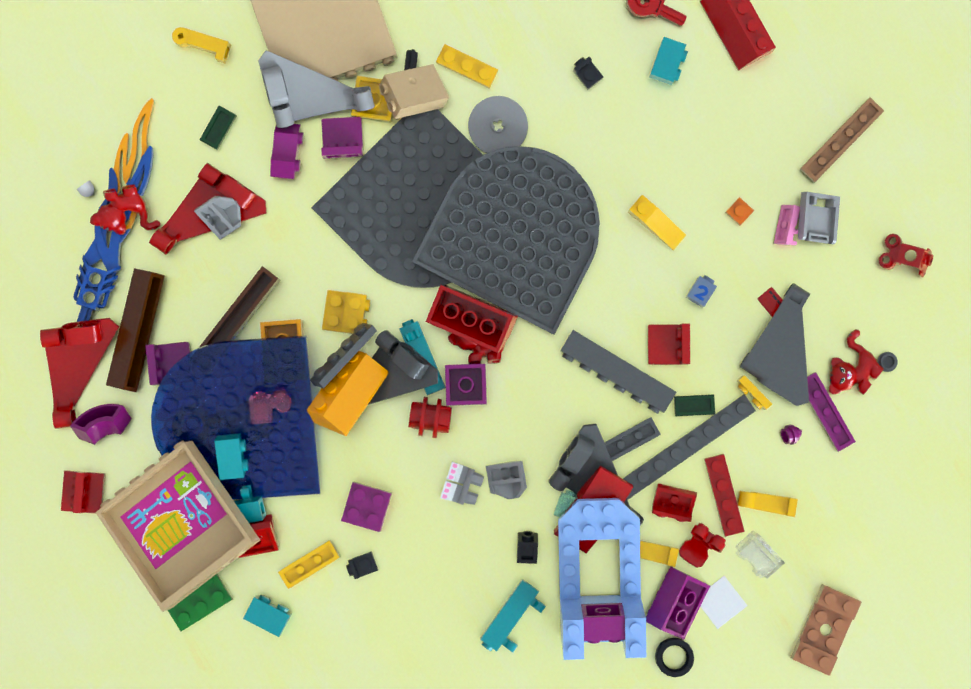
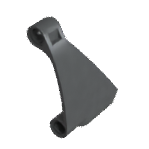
M792 283L784 295L779 308L752 350L742 361L740 368L756 377L767 388L792 404L799 406L809 402L802 308L810 293Z
M388 330L381 332L377 336L375 343L379 348L372 359L384 367L389 374L368 405L438 384V370L407 343L400 342Z
M597 424L583 425L563 453L558 468L549 479V484L554 489L564 491L565 488H568L577 494L600 465L618 476ZM626 498V500H625V502H624L625 505H626L631 511H633L634 513H636V514L639 516V518H640V526H641V524H642L643 521H644L643 517H642L637 511H635L632 507H630L629 502H628V500H627V498Z

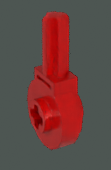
M626 0L629 11L638 17H648L650 15L656 18L660 15L680 26L684 24L687 17L664 5L665 0H644V4L640 3L641 0Z

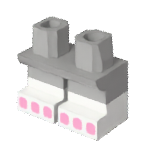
M452 461L446 479L461 483L463 486L446 480L440 498L462 505L464 503L475 505L478 494L470 492L468 489L470 484L481 487L484 476L474 472V469Z

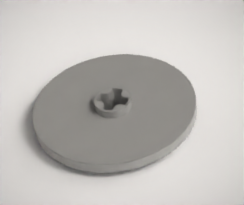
M492 96L482 100L474 107L469 117L468 130L476 147L485 153H489L505 147H520L527 135L528 121L523 108L516 101L504 96ZM501 121L503 129L494 130L495 126L493 123Z

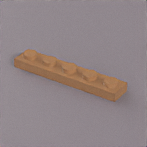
M869 97L800 170L815 183L884 110Z

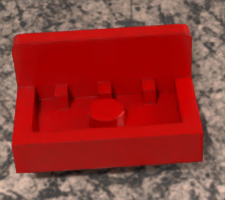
M657 484L652 503V513L662 518H674L679 522H691L697 492Z

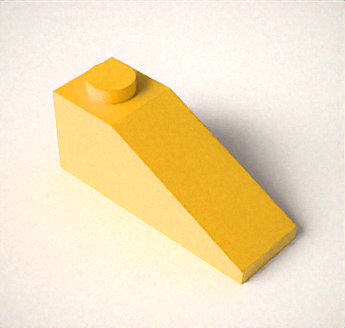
M643 195L639 197L628 211L631 216L672 250L686 236L658 207Z

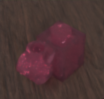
M286 390L274 391L273 395L265 394V392H256L253 396H250L251 424L272 423L274 418L273 408L275 407L279 412H287L291 407L292 400L286 394Z

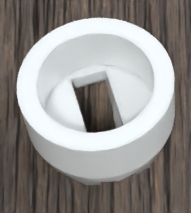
M89 180L77 188V191L81 196L89 197L94 193V186Z

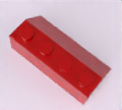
M750 0L700 1L738 71L770 54L776 48Z
M440 285L425 322L499 353L511 335L518 316L450 286Z

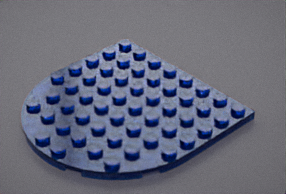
M307 335L215 342L199 347L178 360L161 381L152 405V433L156 448L161 456L167 452L170 454L175 450L173 447L180 441H193L219 479L215 438L220 435L241 433V439H245L246 451L243 454L244 459L248 460L249 470L246 471L244 478L220 480L232 499H242L240 489L246 485H251L253 497L262 496V498L320 494L315 424L307 412V408L312 403Z

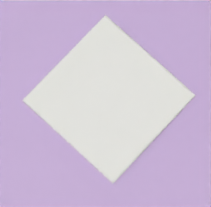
M723 576L710 586L700 607L716 628L719 629L746 608L747 604L727 578Z

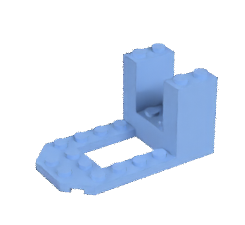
M619 498L577 499L572 504V507L558 519L560 629L563 660L584 659V642L588 641H584V622L581 604L622 603L625 640L621 641L623 642L625 657L646 658V616L641 600L640 518ZM619 539L620 595L580 596L579 540Z

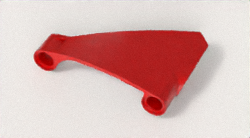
M206 163L198 174L199 179L167 223L153 234L149 243L166 255L177 242L210 232L211 229L200 219L194 210L214 196L233 198L240 206L241 221L266 214V200L231 176Z
M110 318L71 322L59 328L40 330L41 345L46 350L53 393L52 418L55 429L70 427L76 420L75 405L119 328V325Z

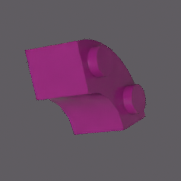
M293 124L283 128H278L276 125L270 177L294 179L295 173L300 171L301 161L298 160L299 144H303L304 132H300L301 124Z
M103 404L81 414L70 427L80 440L95 445L106 435H121L132 418L123 405Z

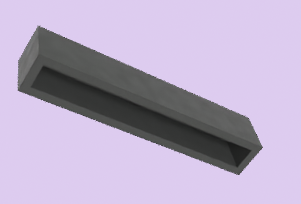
M575 330L571 332L560 350L563 353V358L570 362L576 360L581 363L580 368L587 372L591 370L596 372L598 379L605 383L608 380L615 384V389L622 393L626 390L632 394L631 398L640 404L644 401L649 404L648 409L657 414L666 411L676 394V391Z

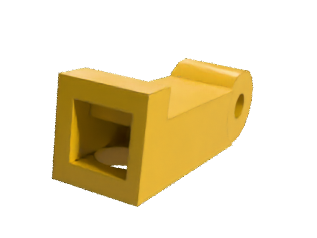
M182 27L176 28L172 33V39L178 46H190L215 54V59L218 62L226 63L231 44L228 41Z
M740 491L738 506L795 517L798 499Z
M640 540V558L673 567L676 566L678 548Z

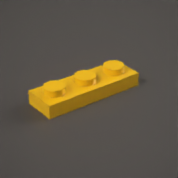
M444 44L436 60L437 64L489 89L498 72V69Z
M329 540L278 571L289 589L337 560L340 556Z

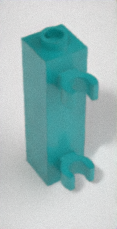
M411 319L402 323L403 327L399 328L404 342L414 348L438 370L419 322H414ZM439 370L438 384L424 388L427 396L446 388Z
M251 485L242 486V489H240L242 500L234 501L248 523L262 521L266 516L262 496L253 497Z
M522 579L481 636L480 640L483 641L481 645L489 651H492V649L498 651L500 646L503 645L511 652H514L517 644L508 639L507 636L529 605L540 613L546 607L535 598L539 590Z

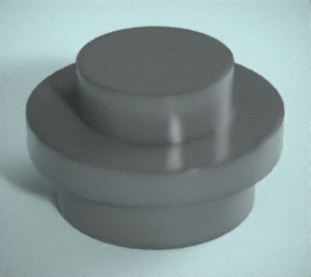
M884 352L878 357L877 363L884 369V372H891L897 367L898 360L893 353Z

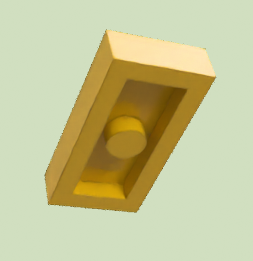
M742 375L737 380L740 384L737 387L745 395L749 394L753 398L752 403L759 410L761 408L767 410L772 405L745 375Z

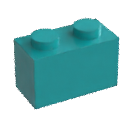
M663 37L649 78L672 85L674 80L678 81L681 73L678 67L680 62H685L688 53L685 50L687 44Z
M241 433L216 436L214 442L219 479L244 478L246 471L249 470L248 460L244 459L243 454L246 451L245 439H241Z
M260 595V597L255 596L243 619L280 637L292 615L288 612L289 608L281 604L276 606L270 603L271 599L264 595Z

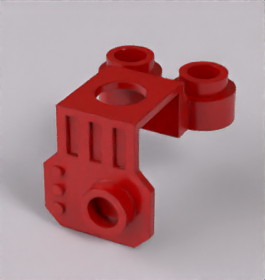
M890 234L886 237L885 245L890 249V252L883 253L879 257L880 266L886 270L894 268L896 264H904L918 268L921 277H924L927 267L931 266L933 261V254H931L932 251L929 248L926 250L904 244L897 234ZM892 238L896 239L894 244L889 243ZM909 250L916 252L917 256L913 261L905 259V253ZM889 257L890 261L888 263H884V258Z
M698 523L691 531L693 537L691 540H686L683 543L679 554L680 557L696 568L702 567L709 557L708 549L721 553L726 546V540L717 534H712L704 524Z

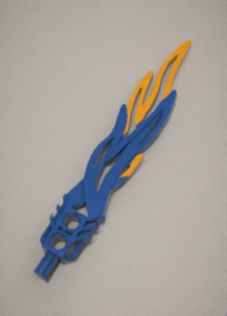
M152 98L144 105L134 124L132 150L128 164L129 134L126 133L120 142L114 169L110 168L108 189L115 188L117 194L121 193L120 160L122 151L123 180L126 185L134 184L138 194L143 196L147 188L153 163V147H148L147 145L148 126L154 105ZM144 118L141 141V160L139 162L138 168L136 169L131 179L132 170L134 168L137 156L138 130L140 123ZM105 199L101 206L110 204L111 201ZM125 211V224L130 219L124 235H119L112 231L109 248L107 244L108 231L100 226H95V239L82 257L84 264L83 267L81 264L79 266L80 276L78 274L76 276L78 283L73 298L77 301L76 304L81 306L77 322L90 320L93 310L99 311L100 308L106 306L109 294L115 288V285L112 284L118 279V275H115L121 269V243L130 232L138 213ZM102 260L107 271L91 266ZM99 274L101 276L100 282L93 284V276ZM93 293L95 296L94 301L87 303V295Z

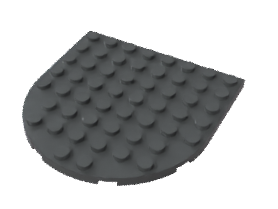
M438 109L402 117L311 208L367 265L384 278L414 288H434L440 285H447L452 282L413 263L412 260L455 178L467 165L483 156V154Z
M514 146L497 149L474 160L455 178L412 262L555 335L596 253L600 225L597 204L587 182L572 165L559 156L532 147Z

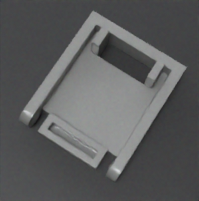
M801 192L798 226L799 240L826 244L836 243L840 205L839 196ZM817 199L826 200L825 207L813 205H817Z

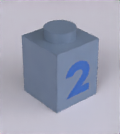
M706 275L704 277L699 276L685 298L701 308L705 307L717 287L714 285L715 281Z

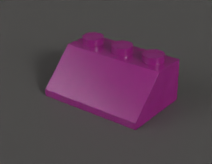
M670 567L651 608L648 610L646 622L684 640L710 585Z

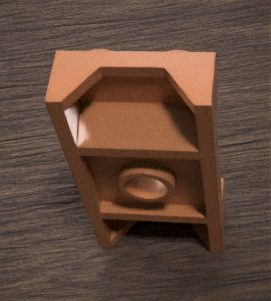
M822 584L791 655V659L830 676L852 620L855 619L862 602ZM823 624H829L831 627V631L827 635H822L820 632V627Z

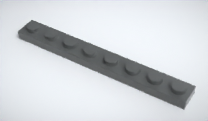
M745 394L622 478L633 485L627 500L754 413L756 410Z

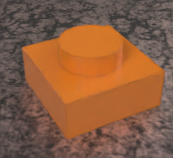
M739 197L725 213L740 226L754 210Z

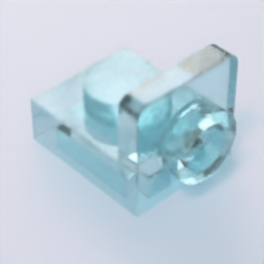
M566 490V493L561 492L553 515L561 517L565 514V511L576 500L577 493Z

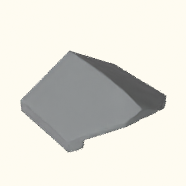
M214 196L194 210L220 240L241 226L240 206L233 198Z
M511 461L486 466L490 493L497 494L506 499L519 498L526 490L527 485L522 461Z

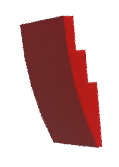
M600 465L578 491L576 500L619 498L622 502H625L633 489V485ZM557 525V527L554 529V535L557 536V537H558V525ZM579 540V550L587 554L597 540Z

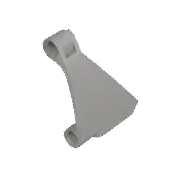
M267 50L258 60L270 107H272L278 128L293 125L294 121L348 109L365 111L375 107L370 86L349 87Z

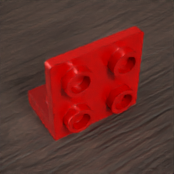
M690 324L648 325V364H690Z

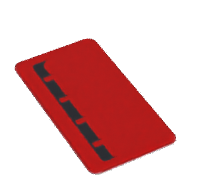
M770 287L758 297V301L773 317L782 302V298Z

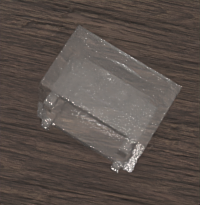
M751 531L735 546L737 556L743 560L746 559L754 567L752 572L760 578L768 579L785 563L755 531Z

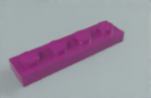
M814 372L807 376L809 403L835 449L839 452L856 441L817 373Z

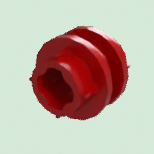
M424 397L423 403L412 402L408 427L418 429V436H423L424 430L433 431L432 438H437L438 432L449 433L452 407L443 406L442 399H438L437 405L428 404V397Z

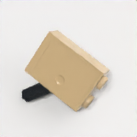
M414 49L406 51L404 71L384 75L379 84L380 93L384 96L388 110L392 112L394 119L443 108L449 99V95L434 64L417 67L418 53Z

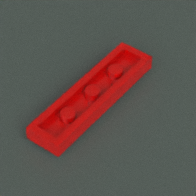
M724 454L705 458L704 461L724 536L745 532Z

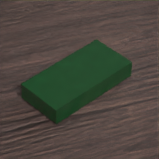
M218 106L199 140L218 150L237 115Z
M714 394L674 396L675 416L715 414Z

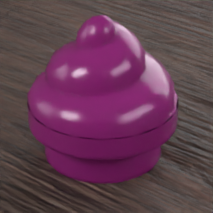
M791 424L786 425L781 430V438L785 444H796L802 435V430Z

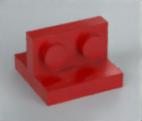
M64 471L61 511L73 513L97 512L103 503L105 473Z
M272 514L266 515L262 521L249 523L260 541L239 556V558L279 550Z

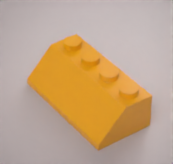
M358 351L325 388H321L307 408L312 421L315 424L347 436L389 372L369 355Z

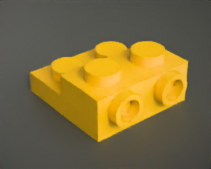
M327 290L322 330L353 334L354 329L362 323L367 324L368 320L364 319L365 311L369 312L370 300L367 299V295Z

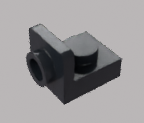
M590 56L586 59L582 57L574 64L576 67L573 72L587 90L604 78L592 63Z
M531 531L518 532L517 563L537 564L538 533Z
M372 551L349 559V564L346 565L349 576H354V579L378 571Z

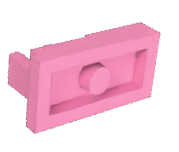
M781 206L774 244L797 245V242L793 241V236L798 234L795 226L799 219V206Z

